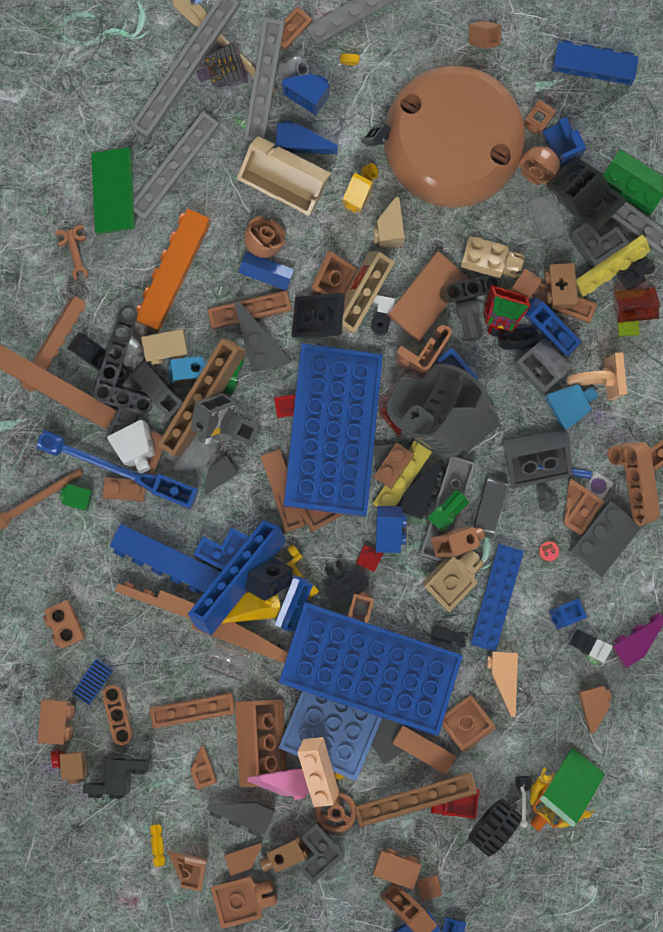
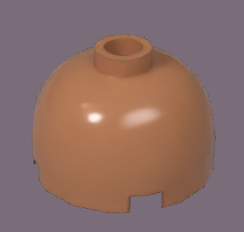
M547 147L531 148L526 151L518 164V168L520 166L522 168L520 172L522 176L538 186L540 183L547 184L561 170L559 158L552 149Z
M255 217L248 223L244 233L246 248L259 258L275 256L285 244V231L272 219L267 221L263 220L264 217Z

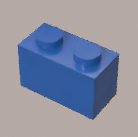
M377 506L376 552L401 553V545H405L406 532H402V527H406L407 515H403L402 506Z

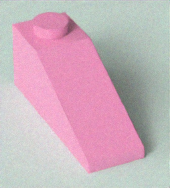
M302 768L247 777L248 782L284 797L293 796V800L306 798V794L309 793Z

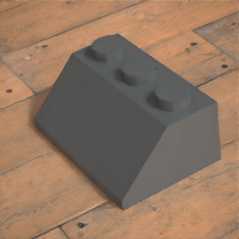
M564 429L503 441L505 461L512 489L573 476L569 441ZM538 465H542L544 469H538Z
M610 501L604 506L569 552L600 577H603L640 530V527L635 524L627 513Z

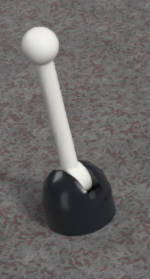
M516 776V788L522 792V820L520 826L525 828L528 826V821L526 820V791L531 788L532 777Z

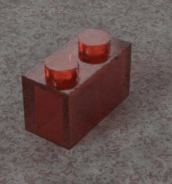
M655 287L614 291L613 308L617 322L659 319L660 302Z

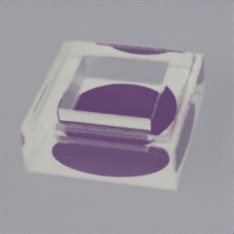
M596 471L585 488L603 499L613 485V482Z

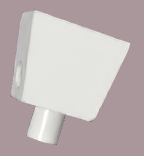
M141 419L107 437L125 465L128 467L136 465L139 473L150 470L147 459L155 455V448L147 422Z

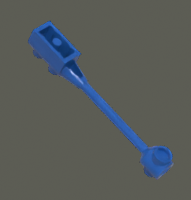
M43 430L38 439L36 449L54 456L63 452L127 477L150 491L151 494L185 508L192 509L199 490L161 474L157 476L131 471L65 444L64 437L50 431Z

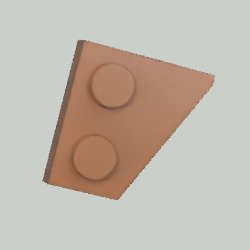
M570 479L563 525L582 536L605 501L573 479Z

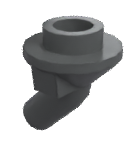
M544 484L538 485L537 490L543 500L538 501L539 509H544L545 512L556 510V506L560 504L557 496L551 497Z

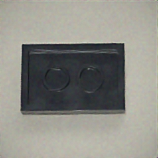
M331 293L295 297L292 338L341 336L345 294Z

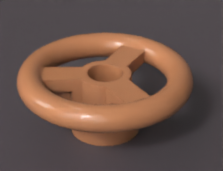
M339 791L334 805L329 807L328 813L322 815V807L315 808L316 820L327 832H345L352 827L356 820V804L348 794ZM340 798L349 804L351 809L350 817L345 814L343 807L340 805ZM333 809H339L340 814L334 816L332 814ZM329 819L334 822L343 820L346 824L340 827H332L325 821Z

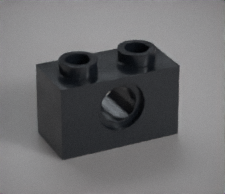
M273 557L248 572L245 590L266 601L291 585L293 568Z

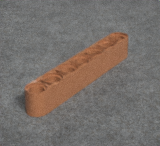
M0 344V370L107 430L117 412L116 410L97 401L90 395Z

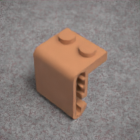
M442 325L436 329L435 338L439 340L441 336L446 337L437 351L433 349L436 340L430 338L419 357L400 346L395 356V359L398 361L397 364L406 370L410 368L421 376H425L448 344L452 334L451 328Z

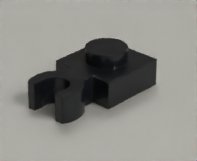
M648 257L643 258L639 266H636L633 262L626 270H621L617 273V278L628 292L646 281L645 274L649 275L655 271L654 265L650 268L644 266L649 262Z

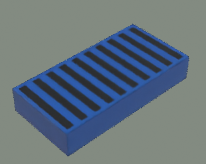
M95 659L72 694L86 704L91 705L114 670L98 659Z

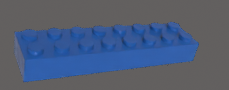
M498 544L470 645L496 652L524 551Z

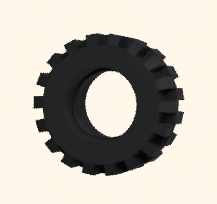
M500 799L475 824L468 840L488 857L494 855L516 831L521 823L522 815L506 801Z

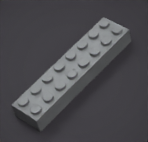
M450 457L434 511L455 490L466 497L476 463L457 457ZM461 512L458 513L455 520L443 533L456 529ZM431 522L420 556L443 562L446 557L435 556L430 538L442 534V532Z

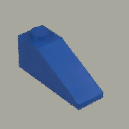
M293 121L277 123L276 148L279 146L291 153L338 155V145L303 126L294 124Z
M532 297L529 301L530 308L524 317L568 357L579 346L581 340L543 301Z

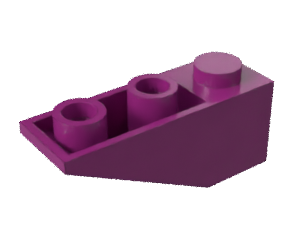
M658 612L649 618L650 622L643 626L640 623L631 629L633 633L625 637L622 634L613 640L615 644L612 645V650L623 668H627L645 657L663 626V614L661 615Z

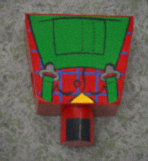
M491 285L483 312L486 324L490 325L487 332L497 337L501 329L513 331L530 308L528 297Z

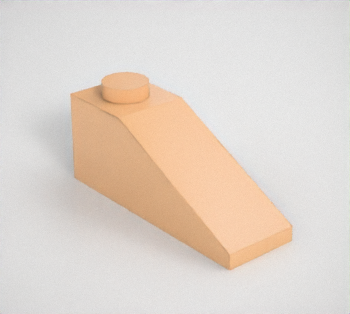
M491 652V656H487V669H490L491 676L509 716L516 717L518 653Z

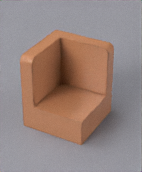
M487 21L469 24V44L484 49L499 46L501 44V25Z

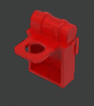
M476 788L478 794L431 807L430 813L476 819L480 789Z

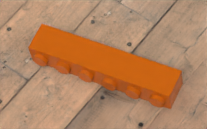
M188 208L185 213H181L177 224H179L177 231L172 232L169 238L171 244L168 250L165 249L161 255L160 261L162 263L159 268H155L151 279H153L150 287H146L143 293V298L145 299L142 305H138L136 308L138 313L136 322L158 333L211 224L210 218Z

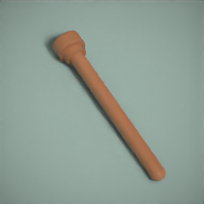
M76 469L7 513L5 511L3 513L0 512V529L3 530L8 527L11 519L83 475L82 469Z

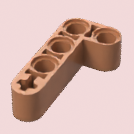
M625 442L610 447L607 452L608 460L614 465L625 466L633 521L638 526H644L657 521L660 517V509L650 447L644 442Z

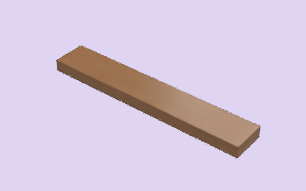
M466 773L355 806L359 827H365L478 793L473 774Z

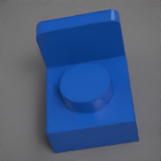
M579 598L549 611L551 620L557 630L587 618Z

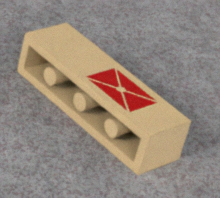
M379 251L368 252L345 293L342 331L345 333H355L395 263Z

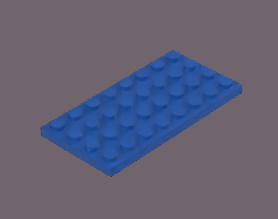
M301 343L283 507L360 517L367 516L383 354Z
M304 602L278 683L439 736L463 655Z

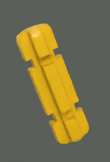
M160 824L150 826L152 855H154L153 865L155 867L165 865L163 837L161 836L162 827Z

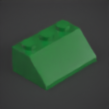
M620 149L603 176L610 189L623 196L626 202L650 216L663 197V176Z

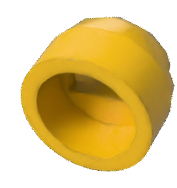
M370 163L362 167L360 174L371 181L378 177V169L375 164Z

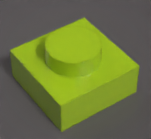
M638 314L616 317L618 337L640 335Z

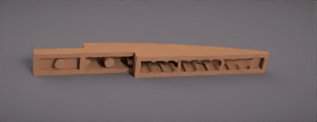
M125 581L123 585L117 584L115 591L190 619L188 613L195 605L192 602L160 590L156 598L154 597L155 592L144 589L143 592L135 590L136 585ZM234 622L221 623L212 634L215 638L285 663L287 652ZM192 623L191 629H194V630H197V631H199V632L205 633V632H203V631H201V630L195 628L194 624Z

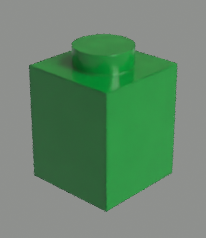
M67 484L66 488L61 490V504L88 512L93 491Z

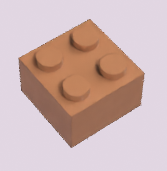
M41 700L38 743L64 745L69 743L70 739H73L74 728L70 727L71 718L75 717V706L72 705V701Z

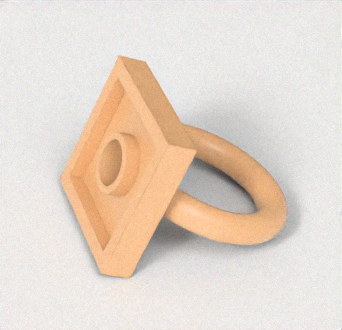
M614 353L604 359L602 371L583 372L568 376L566 379L567 384L572 386L603 384L607 389L608 400H616L626 395L627 385L623 353Z

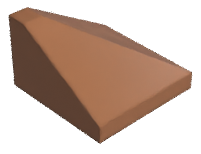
M437 874L417 880L422 901L442 896Z

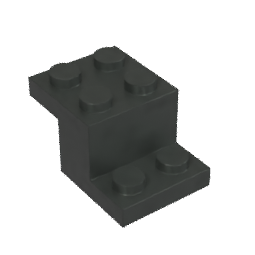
M576 156L546 184L550 191L563 199L571 214L597 231L626 203L623 196L610 189L600 171Z
M109 758L106 760L105 783L88 782L83 785V793L88 794V798H101L103 794L109 795L110 799H122L124 795L130 793L131 770L132 774H145L147 770L152 769L153 760Z

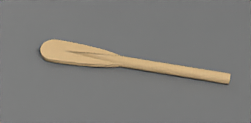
M172 0L174 8L197 28L207 16V12L199 3H191V0ZM222 34L216 40L223 48L231 44ZM235 48L239 64L254 78L256 68Z

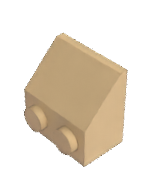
M399 197L394 198L377 220V227H373L374 244H378L379 250L403 247L405 236Z
M184 329L141 337L146 362L151 361L152 365L164 363V358L181 359L184 358L185 354H188Z

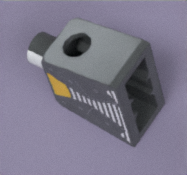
M223 393L195 402L191 428L200 435L199 441L203 444L211 443L213 436L224 433L237 405L236 402Z

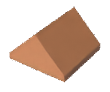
M328 251L313 282L311 293L314 295L345 294L357 268L333 252Z

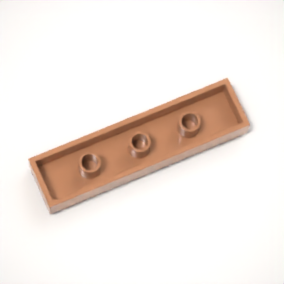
M75 296L70 297L32 363L44 370L50 368L53 363L51 361L52 358L58 355V348L63 346L66 341L64 338L71 333L72 325L76 324L79 319V313H82L86 308L84 301ZM21 381L18 384L28 391L33 392L35 390Z

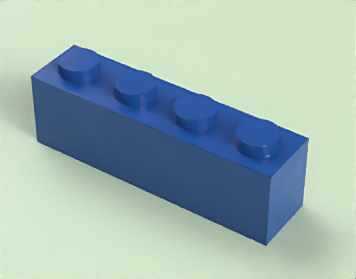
M565 40L557 44L552 71L632 86L635 80L639 56H635L634 53L628 51L622 53L614 52L611 48L597 49L589 44L575 45L573 42Z

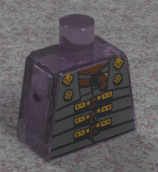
M234 42L206 56L205 62L207 67L197 70L200 82L211 79L215 87L248 83L238 45Z

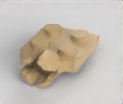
M469 236L461 267L501 278L502 274L518 278L524 264V256L519 253L509 252V246Z
M472 550L460 554L458 557H446L421 584L445 610L450 612L478 583L475 580V575L483 567L484 562Z

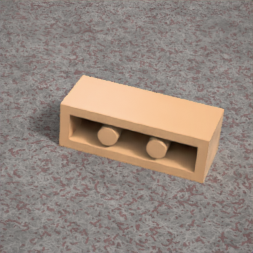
M324 738L303 739L297 753L313 806L334 805L339 789Z

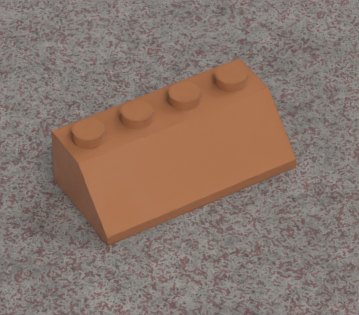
M283 699L235 702L240 787H260L248 782L247 777L287 770L286 751L279 748L285 733Z

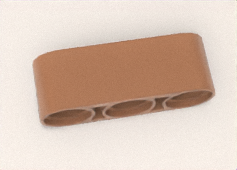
M111 685L103 690L102 697L112 738L117 745L123 746L132 741L133 730L124 693L119 686ZM110 689H115L118 692V698L115 701L108 698V691ZM116 709L123 712V719L121 721H116L113 718V712ZM120 730H125L128 733V739L125 742L118 739V732Z

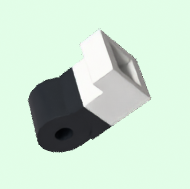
M376 295L373 305L378 306L376 318L371 323V330L374 335L383 336L388 332L391 318L387 313L394 306L395 299Z
M578 629L569 645L600 663L606 661L613 647Z

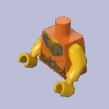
M547 768L542 769L540 776L531 786L529 799L531 803L530 808L537 813L529 824L538 832L546 823L550 824L554 829L556 827L564 828L570 826L540 800L554 776L553 772L550 776L544 774ZM585 809L579 821L589 818L593 814L594 809L591 812Z

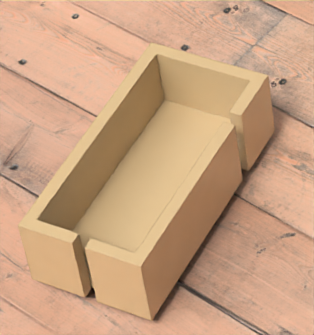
M258 136L249 146L237 180L310 216L320 201L331 173L279 146L276 149L273 148V143Z

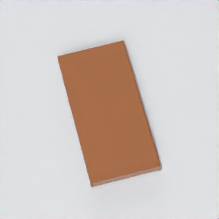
M437 251L387 315L416 341H420L448 305V303L441 300L439 295L440 289L445 285L467 280L468 277ZM449 288L448 294L451 298H453L455 294L454 290Z

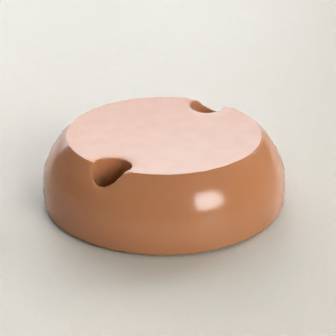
M443 66L416 76L399 91L388 110L384 123L391 128L388 133L389 138L384 143V150L387 162L394 176L408 192L429 204L440 207H467L493 197L503 189L515 174L524 151V122L514 97L497 79L471 67ZM404 108L407 109V110H409L410 112H412V113H414V114L406 113V112L404 111ZM493 159H496L503 164H497L493 161Z

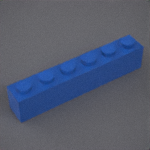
M265 520L260 523L189 611L188 615L195 628L212 636L247 592L245 587L248 572L275 557L286 543L280 527Z
M120 524L110 544V547L114 548L113 553L123 558L126 554L133 558L131 562L142 567L145 563L151 566L150 571L160 576L164 572L170 575L169 580L179 585L181 582L189 585L187 589L199 594L200 590L205 592L221 573Z

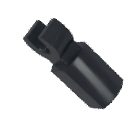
M434 625L431 639L449 644L455 642L458 647L464 648L466 645L461 644L459 638L461 636L469 637V634L466 632L457 634L454 633L455 630Z

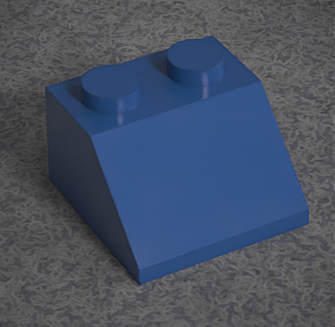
M307 74L286 78L281 82L282 94L315 116H317L330 96V84L321 75Z

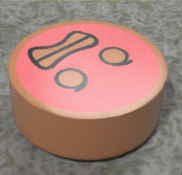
M546 541L540 545L538 554L543 561L552 562L558 558L560 549L555 542Z

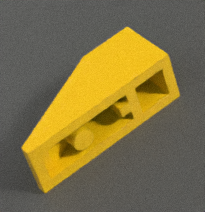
M249 592L245 593L222 623L276 618L281 607L278 594L263 601Z

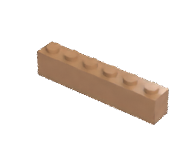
M220 340L158 446L173 456L183 457L197 435L191 428L195 402L223 392L245 356L246 350L231 340Z

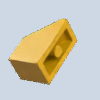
M354 173L343 197L345 208L353 213L356 211L361 213L372 193L373 182Z

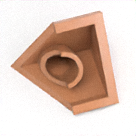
M167 850L181 882V888L201 892L208 859Z

